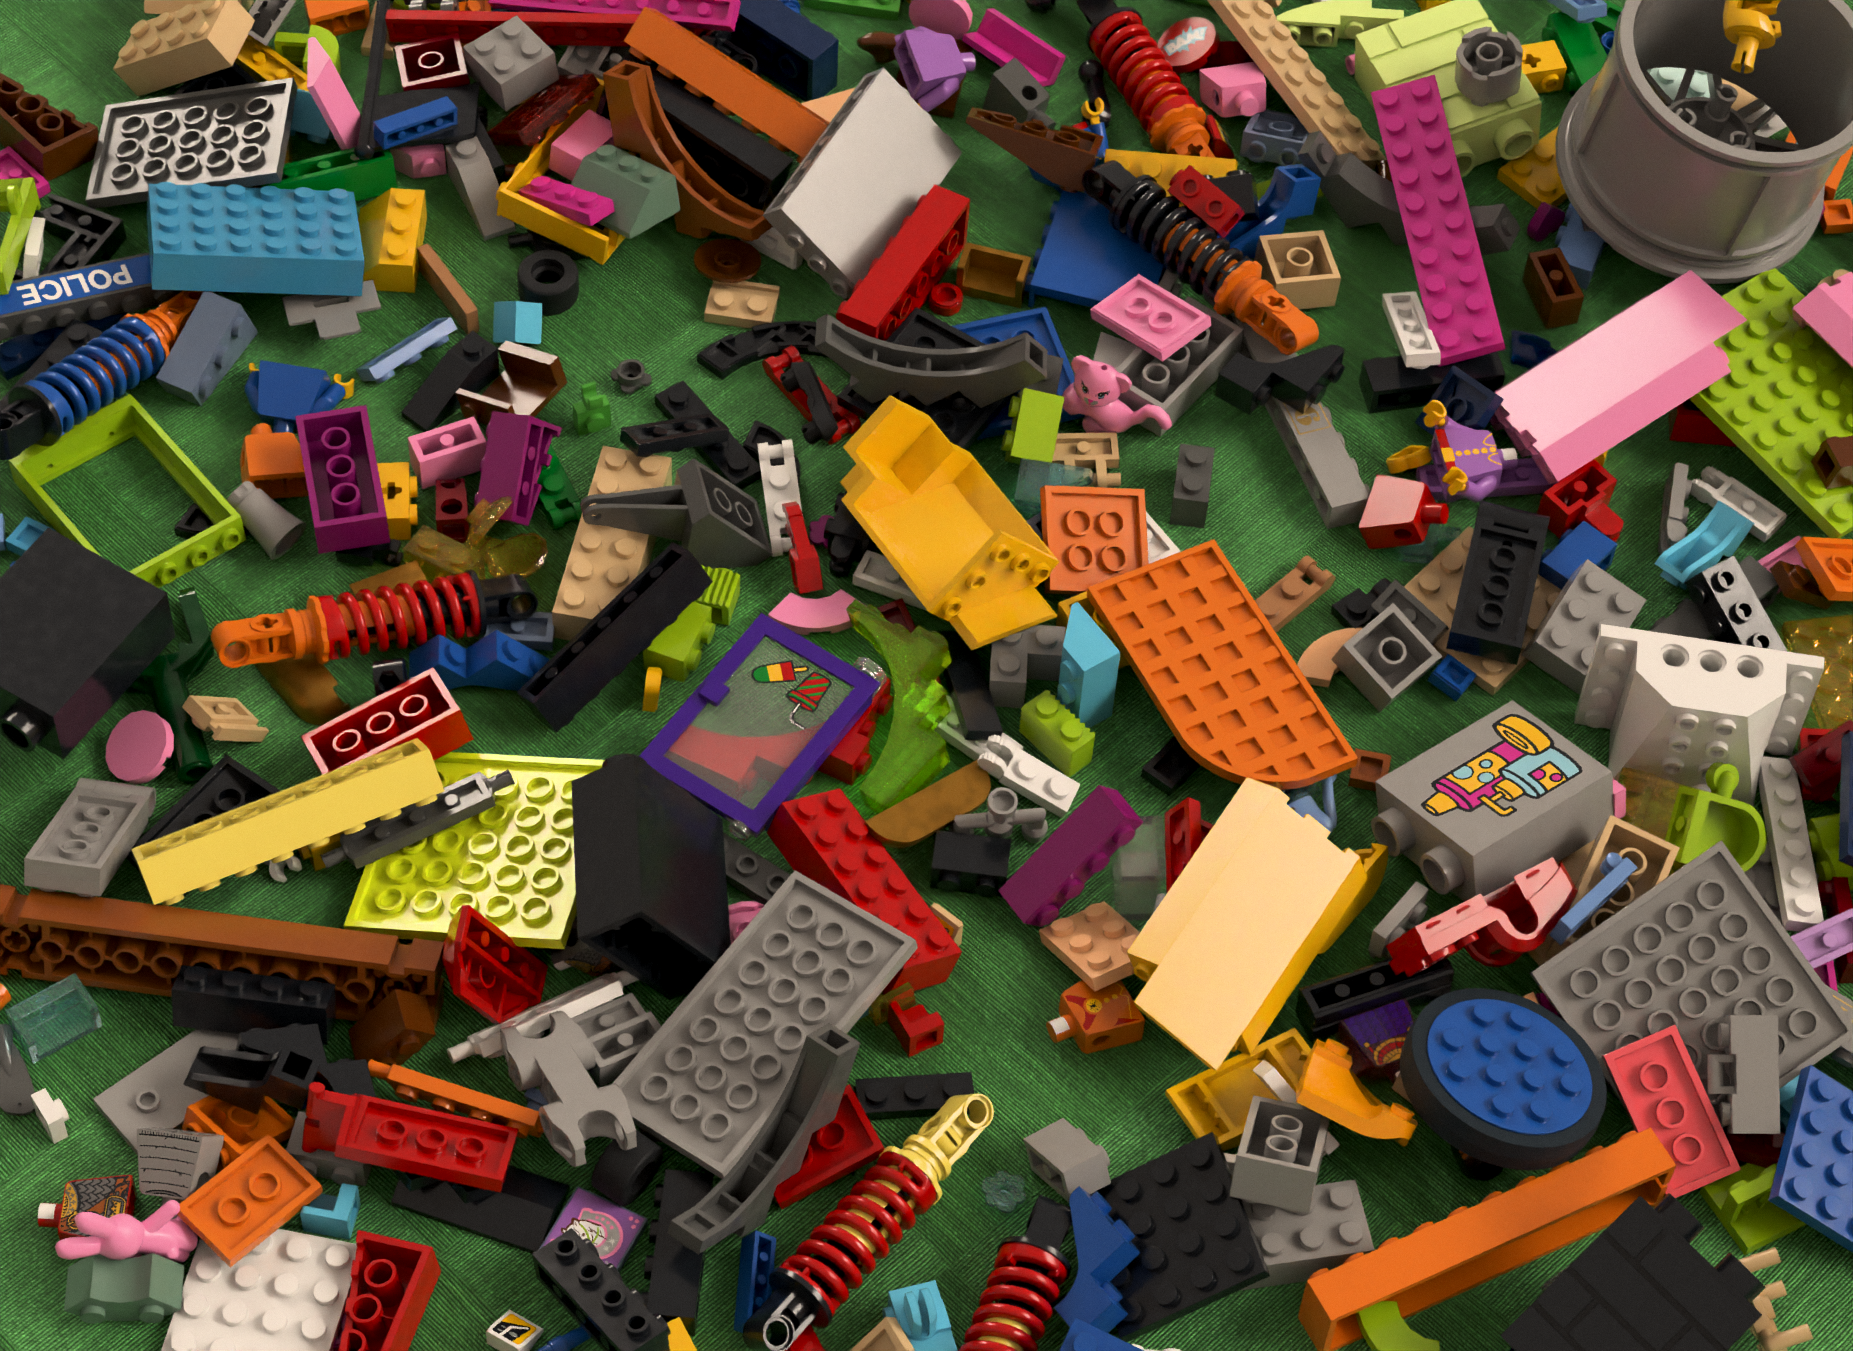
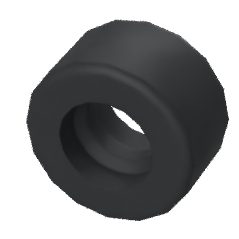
M542 250L528 255L520 263L517 272L520 301L542 303V315L560 314L570 309L577 301L579 273L576 263L570 256L560 251ZM554 281L555 283L543 284L541 282Z
M637 1130V1147L622 1150L616 1139H613L600 1156L591 1176L592 1186L622 1207L634 1202L644 1192L656 1175L663 1159V1148Z

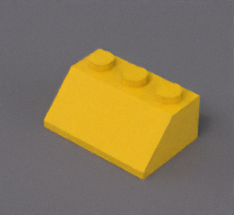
M390 188L360 208L358 221L365 260L363 282L373 280L376 291L415 293L419 272L417 247L423 245L427 222L425 190Z

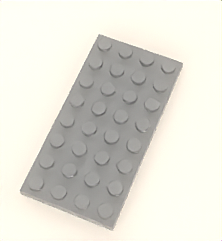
M794 870L613 1082L620 1087L626 1096L634 1124L723 1179L749 1148L773 1111L792 1075L806 1036L828 1023L847 1034L917 950L916 940Z

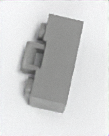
M1778 1015L1724 1016L1725 1023H1719L1718 1044L1719 1047H1725V1054L1707 1055L1708 1094H1726V1102H1720L1719 1105L1721 1126H1726L1727 1134H1780ZM1723 1063H1730V1086H1724Z

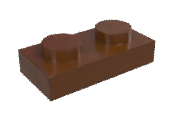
M1778 561L1770 568L1784 597L1826 610L1836 602L1828 600L1822 595L1818 588L1819 585L1810 570L1800 565H1793L1783 561Z

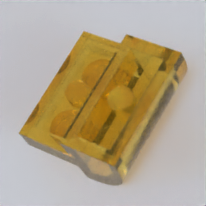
M1623 767L1618 782L1626 788V813L1620 819L1665 840L1679 785H1686L1657 777L1653 773Z

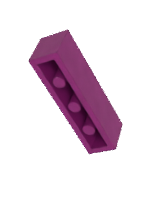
M1098 785L998 891L1024 924L1039 927L1048 925L1058 917L1059 910L1069 899L1075 898L1083 891L1086 881L1094 873L1103 870L1108 865L1111 855L1119 847L1126 845L1134 838L1135 830L1143 821L1118 790Z

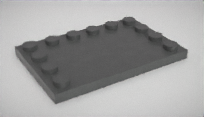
M294 78L106 105L85 199L88 206L96 209L148 201V184H158L160 182H171L175 185L205 183L210 186L224 187L232 184L250 187L281 182L298 88Z

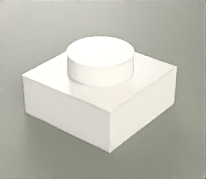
M46 1088L32 1094L31 1098L36 1115L52 1142L55 1144L67 1138L68 1134L64 1122L70 1118L62 1101L59 1098L53 1101Z

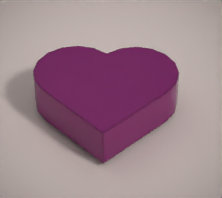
M1544 201L1541 202L1527 226V235L1535 241L1541 242L1549 233L1559 229L1564 221L1565 212L1555 205Z

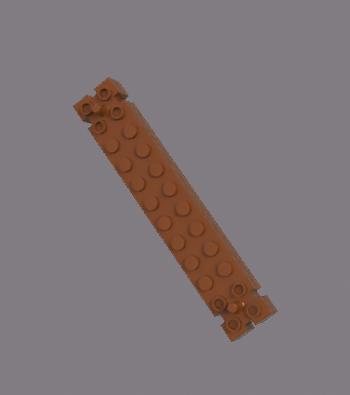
M0 884V975H7L10 968L22 970L23 978L172 997L171 989L182 965L279 976L306 981L313 980L335 984L336 1019L351 1021L362 1019L394 989L426 996L434 1029L444 1003V978H441L444 969L442 960L444 942L414 938L412 943L405 945L400 944L399 936L95 896L81 897L72 893L45 892L33 888L29 895H21L17 892V886Z

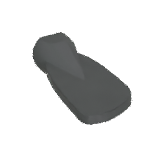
M0 1024V1108L9 1115H29L35 1112L31 1098L35 1090L26 1064L18 1048L13 1043L11 1026Z

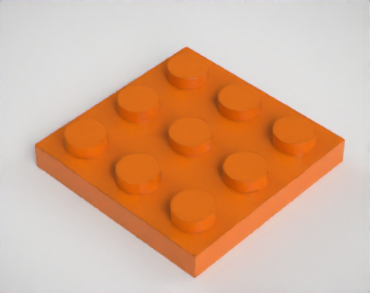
M1045 485L1040 488L1042 539L1059 560L1058 565L1045 580V593L1081 594L1086 592L1090 586L1149 564L1145 489Z

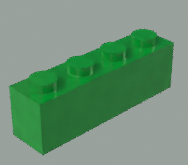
M1551 13L1548 15L1546 27L1542 29V41L1555 40L1567 66L1563 85L1566 92H1570L1571 97H1573L1585 82L1601 70L1607 54L1592 22L1578 23L1566 13Z
M354 148L286 163L284 164L281 182L257 185V188L264 186H275L279 189L307 187L312 190L326 191L339 188L354 192L355 201L372 197L377 198L390 188H397L394 159L390 150L375 152L371 159L361 160L355 156Z

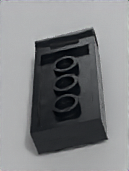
M1480 501L1446 649L1517 665L1550 516Z

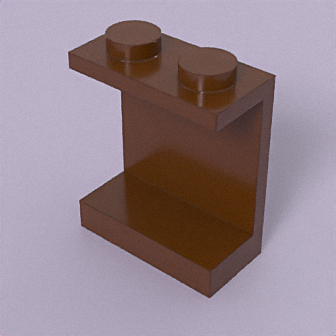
M505 341L498 348L505 371L481 395L461 388L455 393L461 406V412L466 419L474 416L477 422L488 425L491 420L492 411L535 417L568 382L558 356Z

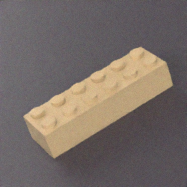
M603 446L588 496L672 486V458L654 454L649 457H637L631 450ZM581 515L552 610V621L555 629L554 638L571 640L649 565L657 536L609 526L587 524L583 519V515Z

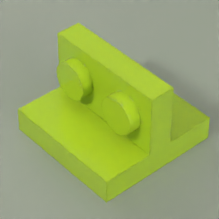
M1747 1163L1740 1167L1741 1170L1701 1188L1700 1194L1744 1255L1807 1225L1768 1201L1777 1163L1767 1168Z

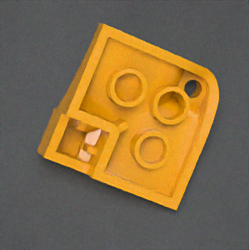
M1329 1038L1326 1043L1317 1039L1303 1065V1074L1296 1086V1102L1361 1135L1376 1139H1395L1398 1144L1405 1147L1418 1125L1417 1120L1413 1119L1414 1113L1400 1104L1392 1103L1391 1107L1378 1100L1351 1068L1352 1056L1347 1054L1349 1049L1346 1046Z

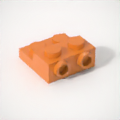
M209 1095L187 1106L182 1130L224 1135L217 1170L221 1171L268 1133L279 1144L289 1139L295 1119L268 1096L265 1097L257 1115Z

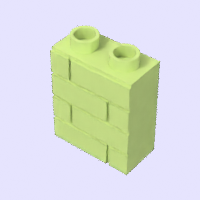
M1453 0L1390 22L1388 26L1382 25L1355 35V80L1373 109L1371 92L1435 75L1461 178L1466 176L1477 165L1500 157L1507 160L1517 159L1528 153L1534 145L1539 144L1542 102L1522 70L1520 88L1517 94L1503 101L1489 103L1481 107L1473 105L1470 98H1467L1458 90L1455 82L1456 51L1462 43V37L1474 29L1492 27V32H1498L1492 21L1488 19L1487 13L1478 0Z

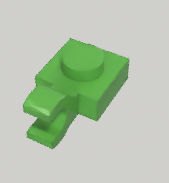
M595 381L581 385L582 402L572 404L573 424L578 436L598 432L611 426L610 403L606 395H597Z

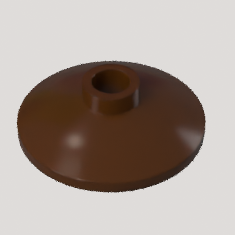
M716 239L702 244L696 250L694 265L697 271L708 279L724 283H735L750 279L758 273L761 268V256L756 248L746 242L736 239Z

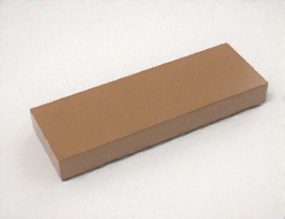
M428 243L417 247L419 271L464 332L467 335L472 331L478 333L479 319L477 307Z

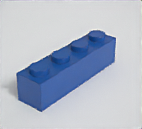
M448 96L373 121L374 139L385 150L458 124L457 107Z
M757 1230L744 1237L741 1242L734 1330L743 1333L746 1321L772 1294L768 1277L774 1270L776 1238Z

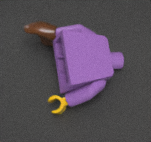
M923 26L904 30L903 33L898 35L875 31L860 37L856 41L862 50L874 56L876 62L887 63L897 59L910 96L914 100H918L919 103L917 104L927 112L952 96L959 89V84L966 75V72L974 71L976 66L974 54L972 52L960 53L952 35L937 33Z

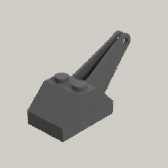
M694 458L677 469L673 486L609 494H594L583 498L580 502L583 519L587 524L609 526L682 541L681 547L690 551L699 564L704 567L710 566L714 569L756 566L773 555L757 500Z

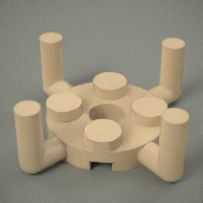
M1776 1247L1739 1259L1751 1273L1781 1263ZM1782 1280L1765 1285L1766 1288L1751 1302L1762 1314V1317L1750 1328V1332L1759 1341V1344L1756 1345L1758 1351H1788V1347L1812 1340L1813 1337L1807 1323L1783 1332L1777 1330L1773 1320L1776 1318L1771 1300L1786 1296L1787 1292Z

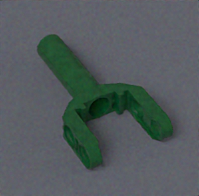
M191 587L180 590L178 599L192 643H178L180 651L157 656L126 690L128 693L150 694L156 713L170 724L174 734V750L171 760L178 780L184 782V784L197 783L213 768L202 730L192 723V717L182 708L190 695L186 683L200 674L214 655L210 633L195 588Z

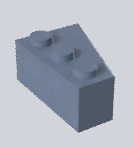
M203 291L172 347L169 356L156 376L157 381L165 392L196 405H203L258 333L241 304L212 292Z

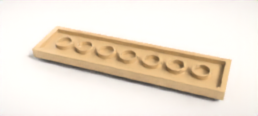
M1207 0L1309 133L1321 131L1336 155L1351 152L1371 169H1375L1376 164H1379L1381 160H1387L1379 150L1378 143L1370 138L1362 128L1361 121L1351 114L1345 106L1343 98L1334 92L1327 83L1325 75L1310 61L1308 53L1293 39L1290 30L1277 21L1274 10L1264 0Z

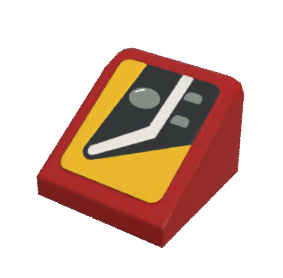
M1207 115L1205 128L1210 135L1208 147L1216 158L1233 159L1235 155L1226 132L1213 115Z

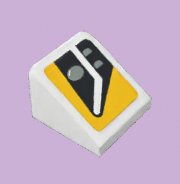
M508 1310L486 1331L487 1344L499 1351H530L544 1332V1329L517 1313Z

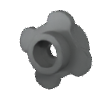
M635 359L622 361L611 372V379L619 383L621 392L625 394H632L641 386H649L652 381L651 375L645 373L644 365Z

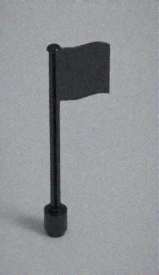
M377 0L358 145L354 148L355 156L361 160L371 159L375 152L405 146L447 144L475 137L480 81L457 87L409 90L379 96L387 35L385 17L387 9L390 10L391 1L394 0ZM448 96L457 107L458 124L385 150L374 139L373 121Z

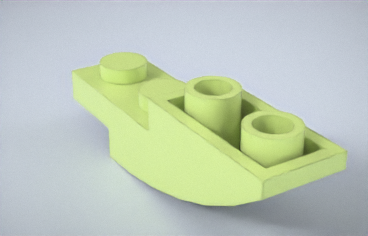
M1330 0L1291 9L1277 15L1276 19L1290 30L1291 36L1298 45L1337 47L1338 38L1355 39L1356 34L1382 25L1388 26V23L1404 18V10L1372 8V0Z

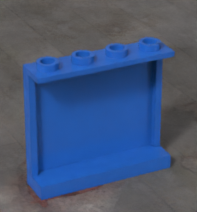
M1063 190L1060 200L1053 201L1049 217L1052 223L1051 225L1045 224L1041 244H1044L1043 249L1037 248L1035 252L1033 268L1036 269L1034 273H1028L1024 292L1029 293L1028 307L1031 308L1034 307L1037 295L1094 307L1138 274L1158 285L1166 271L1165 264L1158 263L1152 254L1143 251L1140 244L1134 243L1128 238L1127 233L1124 235L1122 232L1111 227L1108 222L1110 211L1094 198L1085 193H1071Z

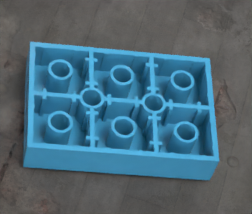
M171 182L148 184L147 229L152 290L362 296L365 260L354 192L339 188L331 189L330 191L312 190L307 187L296 189H279L275 186L249 188L237 184L228 185L227 187L210 186L205 183L193 185H175Z

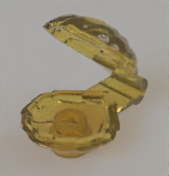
M510 496L501 497L492 503L483 498L465 519L471 526L469 527L467 540L459 548L460 553L470 562L477 561L487 564L488 571L494 578L519 574L528 579L543 567L545 558L548 555L547 541L536 533H523L506 540L485 536L513 502L510 500L512 498Z

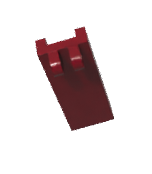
M1832 877L1831 881H1820L1817 884L1821 906H1826L1828 919L1853 908L1848 877ZM1853 951L1835 959L1839 983H1853Z

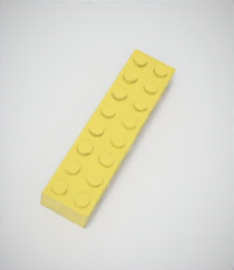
M416 738L132 848L131 851L153 904L162 903V905L168 906L185 898L184 893L196 888L199 889V892L213 889L221 884L220 879L235 874L236 877L249 875L258 869L256 865L271 860L272 863H278L287 860L294 855L293 850L306 845L308 849L325 845L330 841L329 836L343 831L345 835L356 833L366 827L365 822L378 817L381 821L394 818L402 813L401 808L415 803L416 807L430 804L438 799L436 794L442 793L445 790L429 748Z

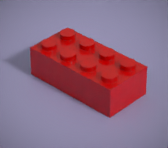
M434 667L301 736L320 775L416 738L429 748L433 760L474 740L460 708Z

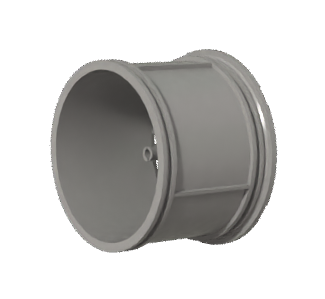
M1626 0L1617 20L1613 45L1601 70L1585 82L1570 99L1557 129L1555 146L1558 173L1571 204L1588 227L1593 229L1615 251L1651 271L1668 277L1678 278L1692 270L1707 284L1743 282L1752 279L1762 272L1774 268L1779 269L1791 261L1804 248L1818 225L1823 210L1824 189L1828 177L1839 158L1853 146V11L1843 0H1781L1777 7V13L1768 17L1770 21H1780L1782 36L1775 39L1774 46L1768 49L1757 50L1754 70L1748 74H1744L1745 60H1743L1740 73L1731 68L1737 45L1731 43L1724 34L1723 9L1726 0ZM1662 67L1686 69L1674 101L1662 90L1648 73L1647 69ZM1695 71L1707 74L1710 98H1686ZM1722 79L1743 88L1758 99L1735 111L1731 106L1736 100L1735 97H1737L1738 93L1733 86L1722 84ZM1764 105L1770 108L1750 125L1744 120ZM1775 115H1778L1790 129L1798 144L1754 135V133Z

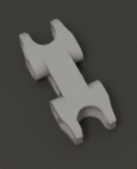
M556 1011L549 1014L551 1034L544 1038H527L522 1036L514 1026L500 1029L501 1047L507 1062L509 1077L519 1091L538 1086L548 1103L539 1108V1117L543 1131L553 1149L562 1155L570 1165L577 1167L587 1163L584 1141L592 1137L601 1136L616 1139L622 1150L637 1147L636 1128L628 1108L626 1096L616 1083L600 1088L596 1086L587 1070L593 1069L596 1063L592 1045L581 1026L575 1023L565 1012Z

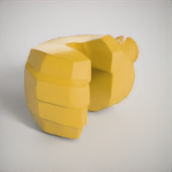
M1781 0L1725 1L1723 9L1724 34L1731 43L1737 45L1731 68L1734 71L1740 73L1743 60H1745L1744 74L1752 73L1757 50L1768 49L1774 46L1775 39L1782 36L1780 21H1770L1768 17L1777 13V7Z

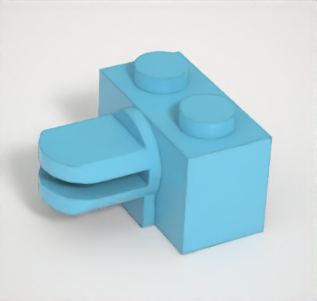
M936 1280L889 1291L888 1307L882 1308L883 1319L885 1317H895L915 1351H958Z

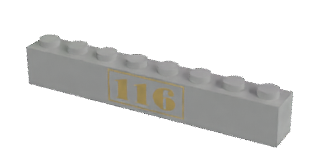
M1234 312L1226 315V319L1244 329L1240 354L1264 363H1278L1297 356L1296 353L1291 355L1282 354L1272 343L1257 334L1251 326L1238 320ZM1270 396L1265 407L1327 529L1361 521L1371 490L1367 484H1363L1355 459L1349 457L1342 434L1336 432L1328 407H1323L1321 401L1317 405L1312 403L1302 414Z

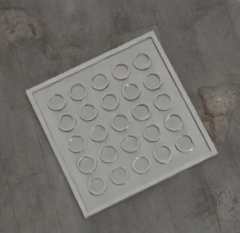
M1722 840L1529 973L1561 1019L1568 1023L1591 1048L1602 1068L1606 1083L1622 1105V1100L1603 1061L1602 1055L1671 1025H1676L1718 1119L1720 1102H1726V1094H1708L1707 1055L1725 1054V1047H1719L1718 1025L1719 1023H1725L1724 1016L1778 1015L1779 1089L1800 1075L1801 1069L1809 1065L1813 1066L1853 1038V1023ZM1723 1063L1724 1086H1730V1063Z

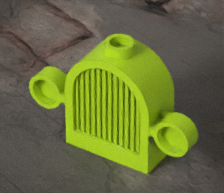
M1716 762L1708 768L1705 777L1711 793L1679 785L1665 841L1680 847L1674 861L1687 864L1722 840L1745 872L1765 852L1767 840L1764 822L1754 807L1745 802L1731 799L1733 790L1739 783L1737 768L1732 764Z

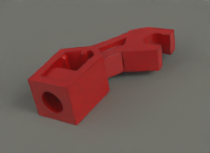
M796 501L782 504V509L787 519L785 528L793 547L789 549L788 556L794 589L799 594L822 590L823 582L819 556L814 545L809 543L800 506Z

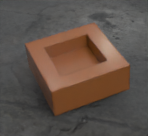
M1355 748L1358 761L1357 765L1351 768L1348 786L1376 792L1375 781L1389 773L1392 755Z

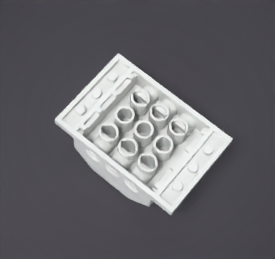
M1601 624L1576 707L1574 724L1610 729L1608 769L1612 771L1613 779L1624 786L1626 790L1643 792L1651 789L1654 790L1656 795L1661 797L1663 787L1671 788L1670 794H1675L1676 789H1679V785L1711 793V789L1707 786L1705 779L1706 772L1713 763L1723 762L1732 764L1739 772V783L1733 790L1731 799L1745 802L1753 807L1763 754L1767 752L1772 755H1792L1824 671V657Z

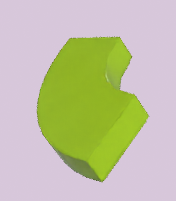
M1381 1301L1356 1313L1361 1333L1372 1350L1440 1351L1438 1340L1424 1338L1409 1328L1400 1315L1397 1301Z

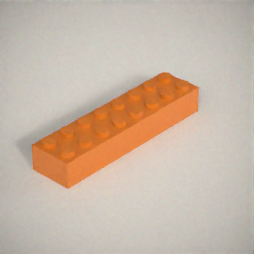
M644 7L624 39V42L631 46L628 50L631 54L644 62L646 60L650 63L652 60L659 64L656 70L672 80L676 79L679 81L681 78L686 81L685 89L700 98H707L709 96L715 100L712 104L714 108L727 116L731 115L734 117L735 114L742 118L740 124L755 134L759 133L762 135L764 132L769 135L768 143L782 152H790L792 150L798 154L796 161L799 163L802 162L830 123L656 9Z

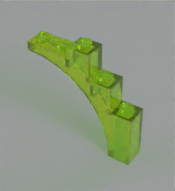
M855 599L846 609L851 625L875 647L887 663L894 686V717L887 743L875 767L859 787L865 806L879 814L926 788L950 762L945 747L946 741L933 730L951 711L946 697L947 691L935 679L952 660L947 648V640L937 631L932 630L929 632L918 625L910 633L900 623L896 622L893 625L887 621L875 606L869 604L866 607Z

